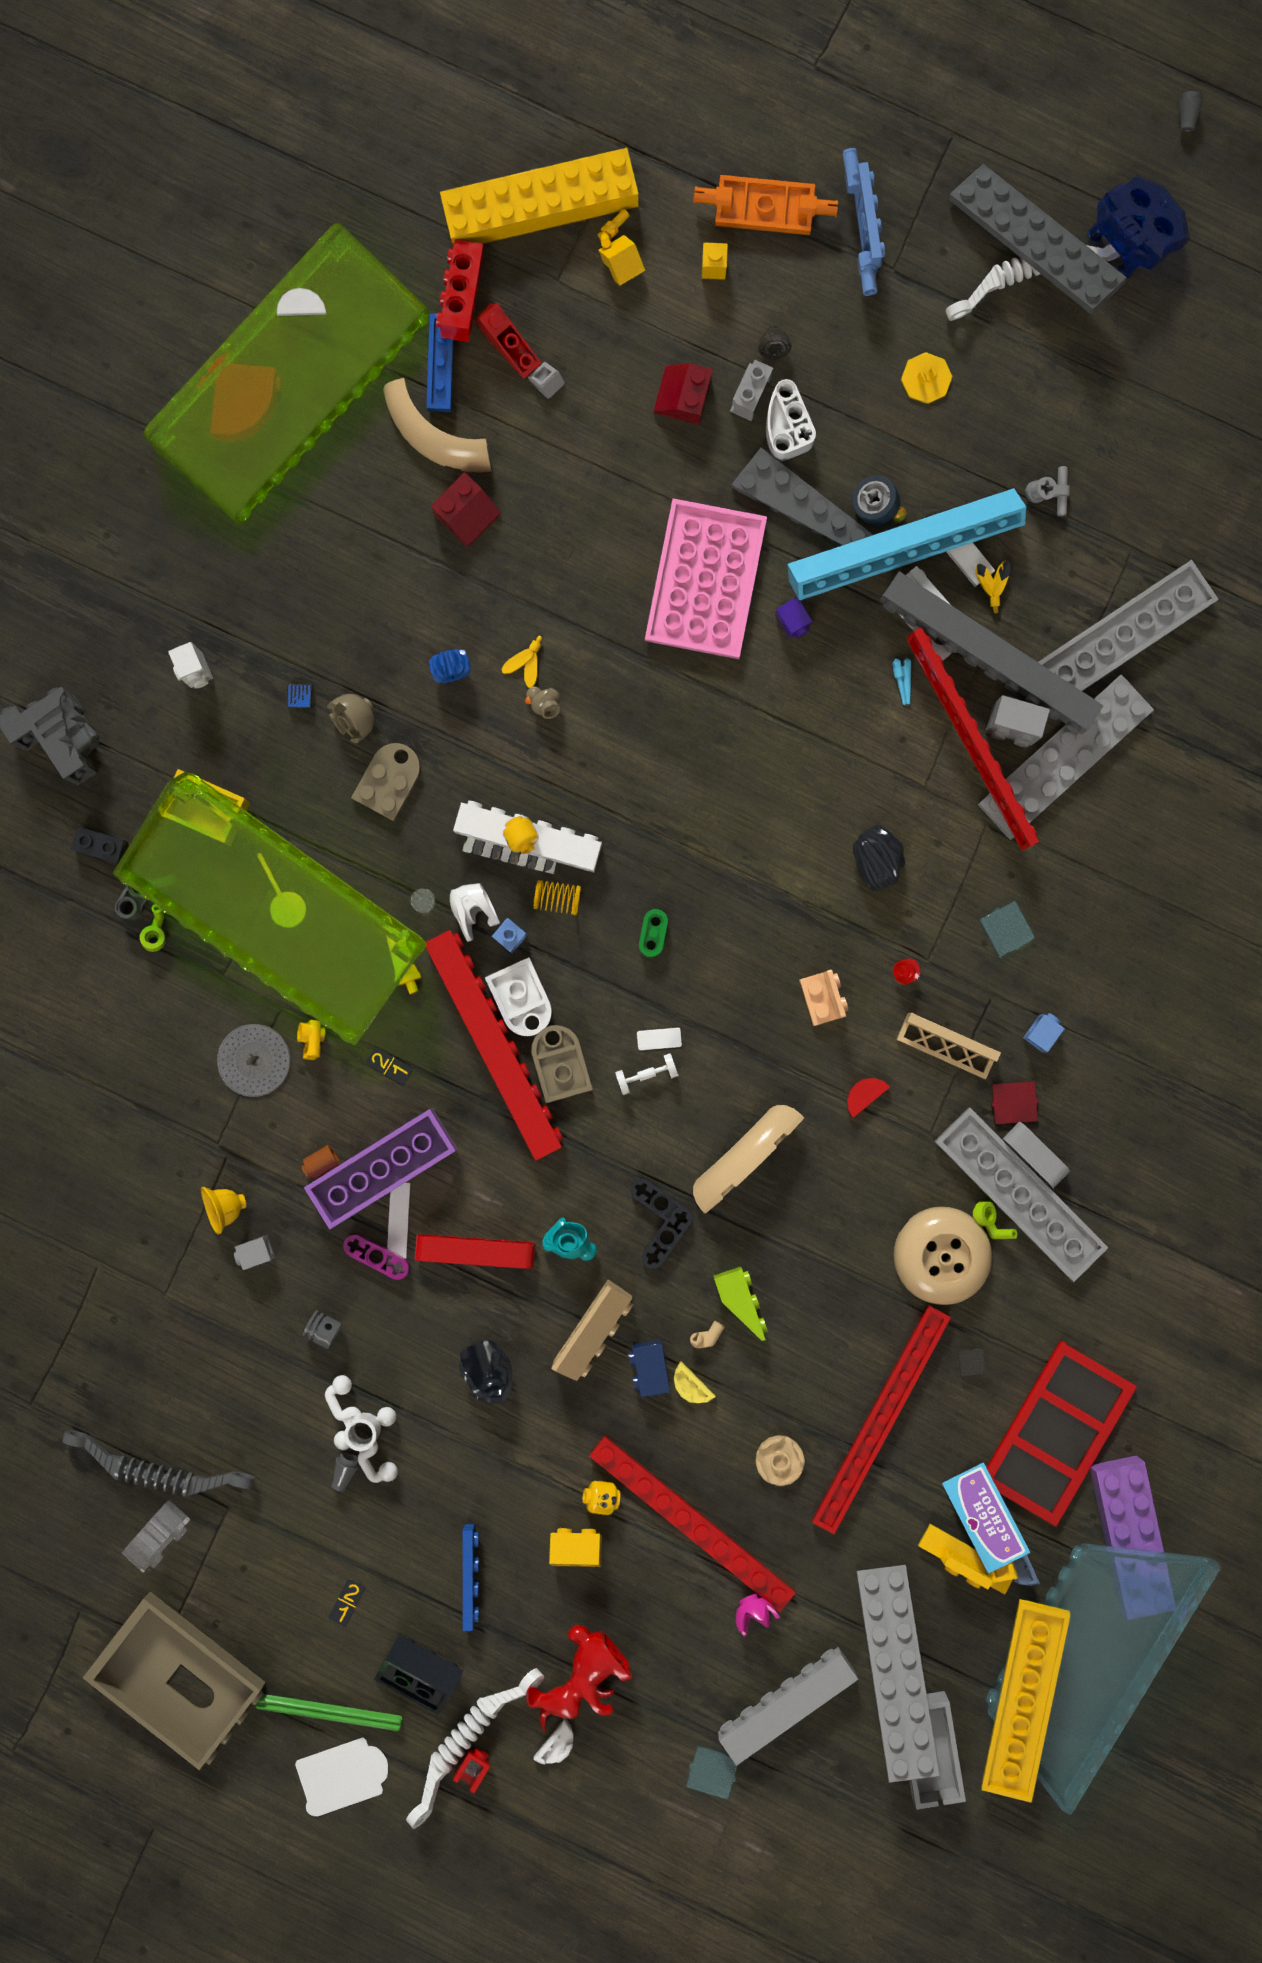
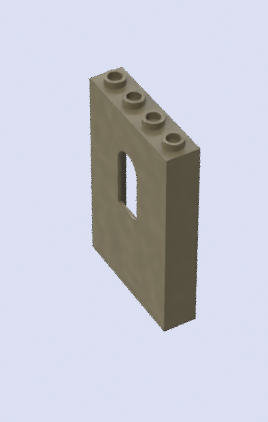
M149 1592L83 1677L84 1680L198 1770L205 1763L210 1765L218 1754V1751L215 1749L220 1743L223 1745L227 1743L234 1733L231 1731V1728L235 1723L240 1725L249 1713L246 1711L247 1707L251 1703L255 1706L264 1694L261 1689L265 1684V1681L152 1592ZM180 1664L211 1687L214 1692V1701L210 1706L206 1708L195 1706L166 1683Z

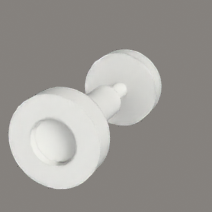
M671 1053L664 1055L666 1065L656 1069L651 1067L637 1072L638 1075L625 1079L622 1070L615 1072L622 1094L630 1093L627 1083L639 1079L641 1082L655 1077L656 1073L665 1070L669 1071L671 1079L677 1077L678 1073Z

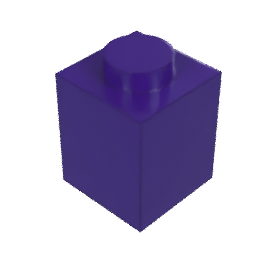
M798 597L776 609L775 616L789 639L794 636L800 638L810 631L808 628L811 626L812 620Z

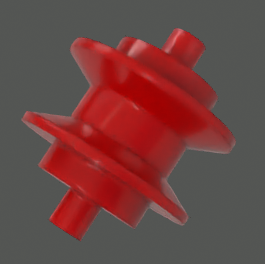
M907 958L894 965L893 975L899 983L906 985L919 978L920 967L915 960Z

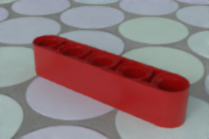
M426 1234L416 1235L415 1260L525 1269L534 1268L535 1243Z

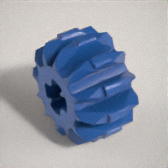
M447 650L434 655L429 660L430 672L435 682L452 683L453 681L465 678L471 672L470 660L465 650Z

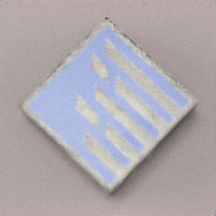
M287 684V708L312 710L313 685Z

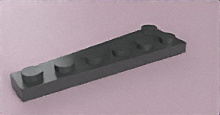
M762 448L758 450L731 485L734 490L769 506L771 510L777 513H782L791 518V521L804 525L811 529L813 533L827 538L839 547L873 536L868 530Z

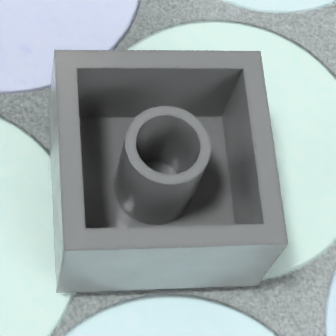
M1002 695L993 704L985 732L990 733L994 739L1005 740L1007 738L1014 740L1015 745L1028 747V745H1033L1042 738L1050 709Z

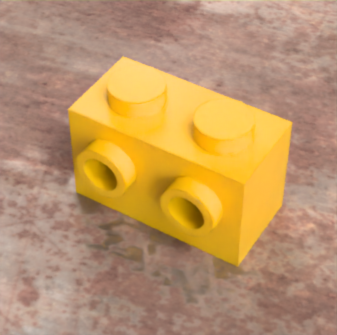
M559 1528L557 1533H551L550 1565L601 1567L602 1536L601 1534H596L595 1529H582L581 1533H572V1529Z

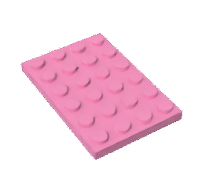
M672 499L645 641L734 659L740 658L767 520L766 516Z

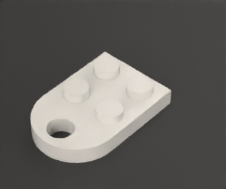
M530 958L485 977L503 1019L510 1030L522 1036H533L548 1026L552 1015L551 1004ZM529 1016H536L539 1019L537 1029L530 1030L526 1027L525 1022Z

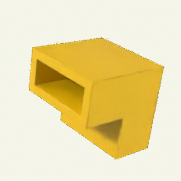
M625 235L611 242L609 248L598 250L603 263L609 267L613 279L618 285L624 284L645 271L635 243Z

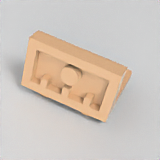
M832 969L799 980L813 1026L846 1017L845 1012L848 1011L845 997L840 998L838 988L841 987L838 974H833Z

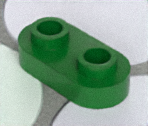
M652 909L644 917L639 949L646 957H656L663 949L668 918L662 910ZM652 918H659L660 924L653 926L651 924ZM647 942H655V949L649 950L646 947Z

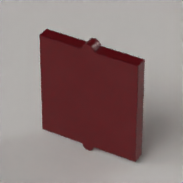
M1035 1081L992 1084L993 1102H991V1106H993L995 1124L1038 1121L1037 1103L1039 1100L1036 1099Z

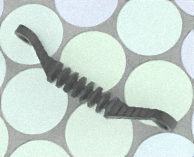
M67 1430L62 1440L63 1443L70 1446L85 1447L110 1473L114 1480L119 1481L122 1475L125 1474V1482L129 1483L134 1476V1484L139 1485L141 1480L144 1479V1487L148 1488L152 1481H154V1490H157L161 1483L163 1484V1492H167L170 1486H173L174 1495L182 1488V1497L228 1483L235 1487L251 1489L255 1480L253 1475L233 1471L208 1478L189 1472L184 1479L183 1470H180L174 1476V1468H170L167 1474H164L165 1467L163 1465L156 1472L155 1463H151L148 1469H145V1461L142 1460L139 1466L136 1467V1459L132 1458L129 1464H127L126 1456L109 1454L91 1436L83 1432Z

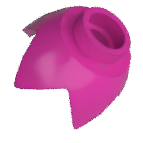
M753 1594L739 1601L740 1607L736 1611V1626L739 1632L745 1636L748 1632L750 1618L760 1622L765 1627H769V1611L773 1613L776 1619L780 1618V1616L767 1600L758 1598L757 1594Z

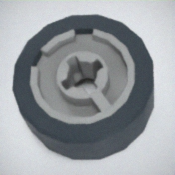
M879 475L870 476L862 480L855 488L852 495V506L859 518L866 524L874 526L883 525L892 520L897 514L900 507V495L895 485L888 478ZM878 497L880 499L879 502L875 501L872 503L874 498Z

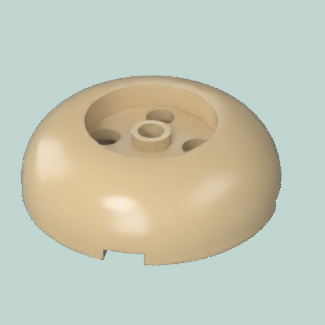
M933 1207L911 1217L901 1232H899L894 1246V1264L901 1282L916 1297L937 1305L956 1304L973 1296L985 1283L992 1264L991 1244L982 1226L978 1225L975 1219L967 1213L951 1207ZM955 1238H958L961 1242L957 1249L951 1247V1241ZM930 1241L936 1243V1248L932 1252L926 1248L927 1243ZM944 1253L949 1254V1259L946 1262H943L941 1259ZM956 1263L963 1264L964 1269L961 1273L954 1271ZM932 1266H938L939 1273L935 1276L929 1273V1269Z

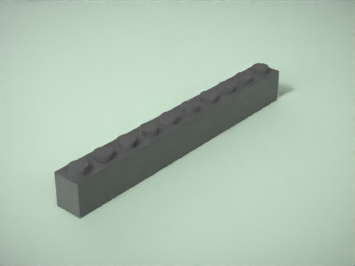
M900 571L880 600L887 611L891 613L897 612L904 617L903 620L910 626L922 627L932 640L938 639L944 643V647L952 653L957 652L964 656L965 662L969 665L979 666L985 670L984 673L993 680L998 679L1005 683L1006 689L1015 694L1017 692L1026 697L1025 701L1027 703L1050 709L1048 717L1054 720H1061L1066 724V728L1073 733L1083 734L1086 732L1103 708L1102 704Z

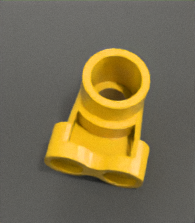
M310 1020L307 1023H300L298 1026L297 1041L305 1043L303 1059L316 1060V1058L320 1057V1042H323L325 1038V1028L321 1027V1021Z

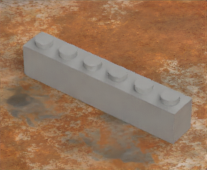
M839 1647L835 1650H827L818 1662L806 1665L801 1670V1674L794 1679L792 1677L786 1679L774 1693L768 1692L761 1698L760 1703L754 1707L749 1706L745 1708L736 1720H729L724 1723L718 1732L720 1743L737 1766L856 1682L858 1677L854 1668Z

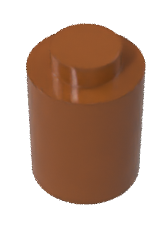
M328 1144L303 1159L304 1165L301 1167L307 1178L312 1177L314 1180H317L341 1165V1162L334 1149Z

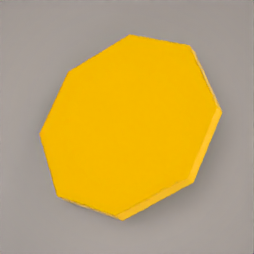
M925 352L908 360L901 382L909 398L929 404L945 397L952 374L945 359Z

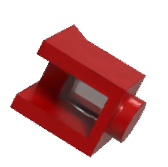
M469 1748L454 1772L453 1781L458 1783L459 1779H462L470 1785V1791L475 1793L490 1768V1760L487 1759L489 1755L480 1748H476L475 1751Z

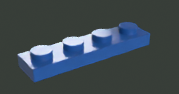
M430 314L426 408L427 412H451L454 340L441 338L440 328L436 327L437 314Z
M465 1524L463 1528V1631H473L475 1622H479V1607H475V1597H479V1582H475V1572H479V1557H475V1548L479 1547V1532H475V1524Z

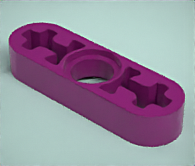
M353 1234L344 1241L343 1248L347 1255L392 1279L400 1280L407 1276L410 1271V1264L406 1258L360 1234ZM358 1239V1245L364 1249L367 1248V1244L371 1246L367 1250L365 1258L361 1256L364 1251L360 1249L351 1250L352 1245L350 1241L354 1242ZM373 1250H379L383 1253V1261L376 1264L372 1262L370 1254ZM389 1256L392 1257L389 1262L393 1264L402 1263L404 1272L395 1274V1268L391 1265H388L386 1269L383 1268Z

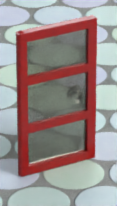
M1059 1341L986 1467L999 1493L1052 1525L1057 1526L1137 1386L1068 1346L1066 1342Z

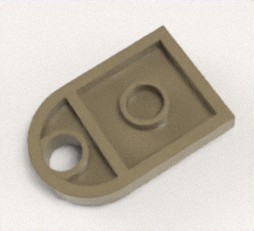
M391 743L380 748L374 755L351 798L395 822L420 776V761L415 752L408 746L399 743ZM400 751L408 753V760L403 764H399L395 760L396 754Z
M559 1025L542 1029L533 1040L532 1056L545 1102L549 1103L593 1090L577 1036L570 1029ZM556 1031L559 1034L560 1040L556 1045L547 1043L546 1035L548 1032Z

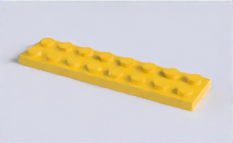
M1019 1599L981 1784L983 1791L1032 1803L1070 1620L1069 1610Z

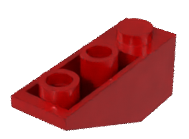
M498 303L490 304L473 319L486 338L523 379L542 364Z

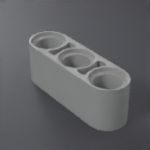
M1018 1122L1002 1139L1052 1189L1070 1172L1068 1167L1021 1122Z

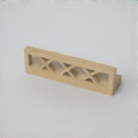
M913 1013L907 1014L896 1039L983 1079L987 1078L993 1062H997L1001 1052ZM912 1025L918 1028L921 1038L914 1041L904 1038L908 1026ZM923 1031L930 1033V1035L924 1036ZM933 1036L939 1037L943 1048L936 1051L929 1049L926 1039ZM923 1041L924 1046L918 1044L917 1042ZM945 1041L952 1043V1045L947 1046ZM959 1046L963 1049L966 1058L956 1061L951 1058L948 1049ZM945 1050V1053H946L947 1056L942 1055V1054H940L939 1052H942V1051ZM967 1050L974 1054L969 1056ZM977 1056L988 1059L983 1072L974 1069L970 1059ZM967 1060L969 1066L962 1064L961 1062Z

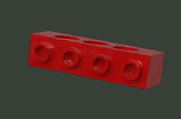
M455 239L453 249L448 250L447 264H450V269L445 270L444 285L447 286L446 291H441L440 306H443L442 313H437L436 327L440 328L441 338L464 342L470 341L484 258L482 243Z

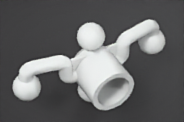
M337 1376L333 1384L325 1391V1399L333 1416L337 1420L343 1421L346 1426L345 1430L339 1431L335 1435V1446L340 1450L352 1448L355 1451H359V1465L371 1482L393 1481L398 1475V1469L394 1463H383L379 1468V1472L376 1473L368 1458L373 1456L378 1450L376 1440L380 1435L381 1425L391 1426L395 1422V1411L390 1407H384L379 1410L377 1417L371 1413H361L356 1407H349L342 1411L335 1394H347L351 1390L352 1383L347 1376ZM356 1423L367 1424L371 1428L373 1435L367 1439L359 1437L355 1431Z

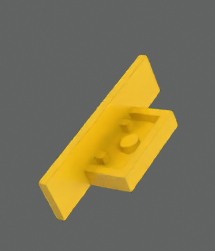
M929 1524L918 1544L919 1547L939 1557L945 1565L944 1569L954 1576H958V1574L967 1578L966 1581L978 1589L980 1586L986 1589L992 1587L1006 1594L1013 1581L1009 1580L993 1584L990 1573L987 1572L975 1548L932 1524Z

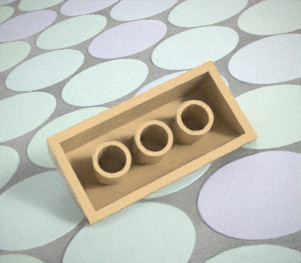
M607 1280L555 1357L551 1369L576 1381L580 1376L585 1377L592 1367L589 1362L593 1356L599 1357L604 1350L606 1344L603 1342L608 1335L612 1337L620 1324L617 1321L620 1316H626L632 1308L633 1303L630 1302L632 1295L610 1280Z

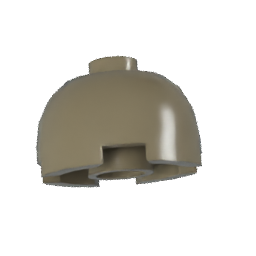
M343 694L327 705V708L333 711L329 716L342 735L347 732L353 737L351 742L359 743L372 731L374 727V708L368 699H363L355 694Z

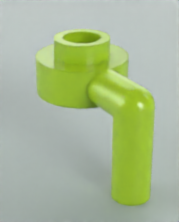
M159 904L152 906L154 915L152 925L144 928L140 933V942L143 948L151 952L162 949L166 942L164 932L161 929L164 913ZM152 937L158 938V941L154 944L149 943Z
M978 1202L973 1210V1218L978 1225L986 1227L991 1239L1017 1238V1231L1015 1229L996 1228V1209L993 1203Z

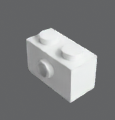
M192 642L168 651L174 664V673L179 681L182 680L191 688H201L206 686L209 680L213 679L203 653Z

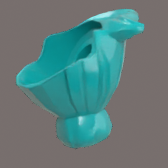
M564 1217L560 1218L549 1229L542 1240L545 1251H552L560 1257L567 1259L580 1258L583 1261H590L597 1252L596 1245L590 1243L586 1229L579 1223L566 1222Z

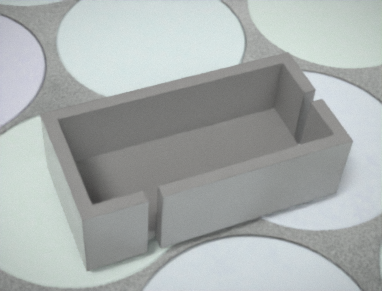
M945 1691L926 1694L940 1776L909 1780L912 1799L916 1809L939 1806L934 1792L937 1790L943 1805L966 1802L950 1702Z

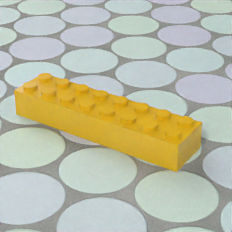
M627 148L440 192L453 246L455 239L484 244L619 212L622 209L627 210L638 207V190Z

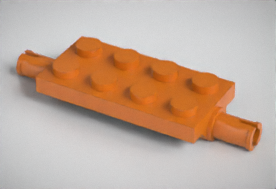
M720 175L719 187L716 189L695 186L693 203L714 204L717 207L715 226L810 235L812 217H815V215L837 216L838 200L817 199V196L814 195L815 184Z

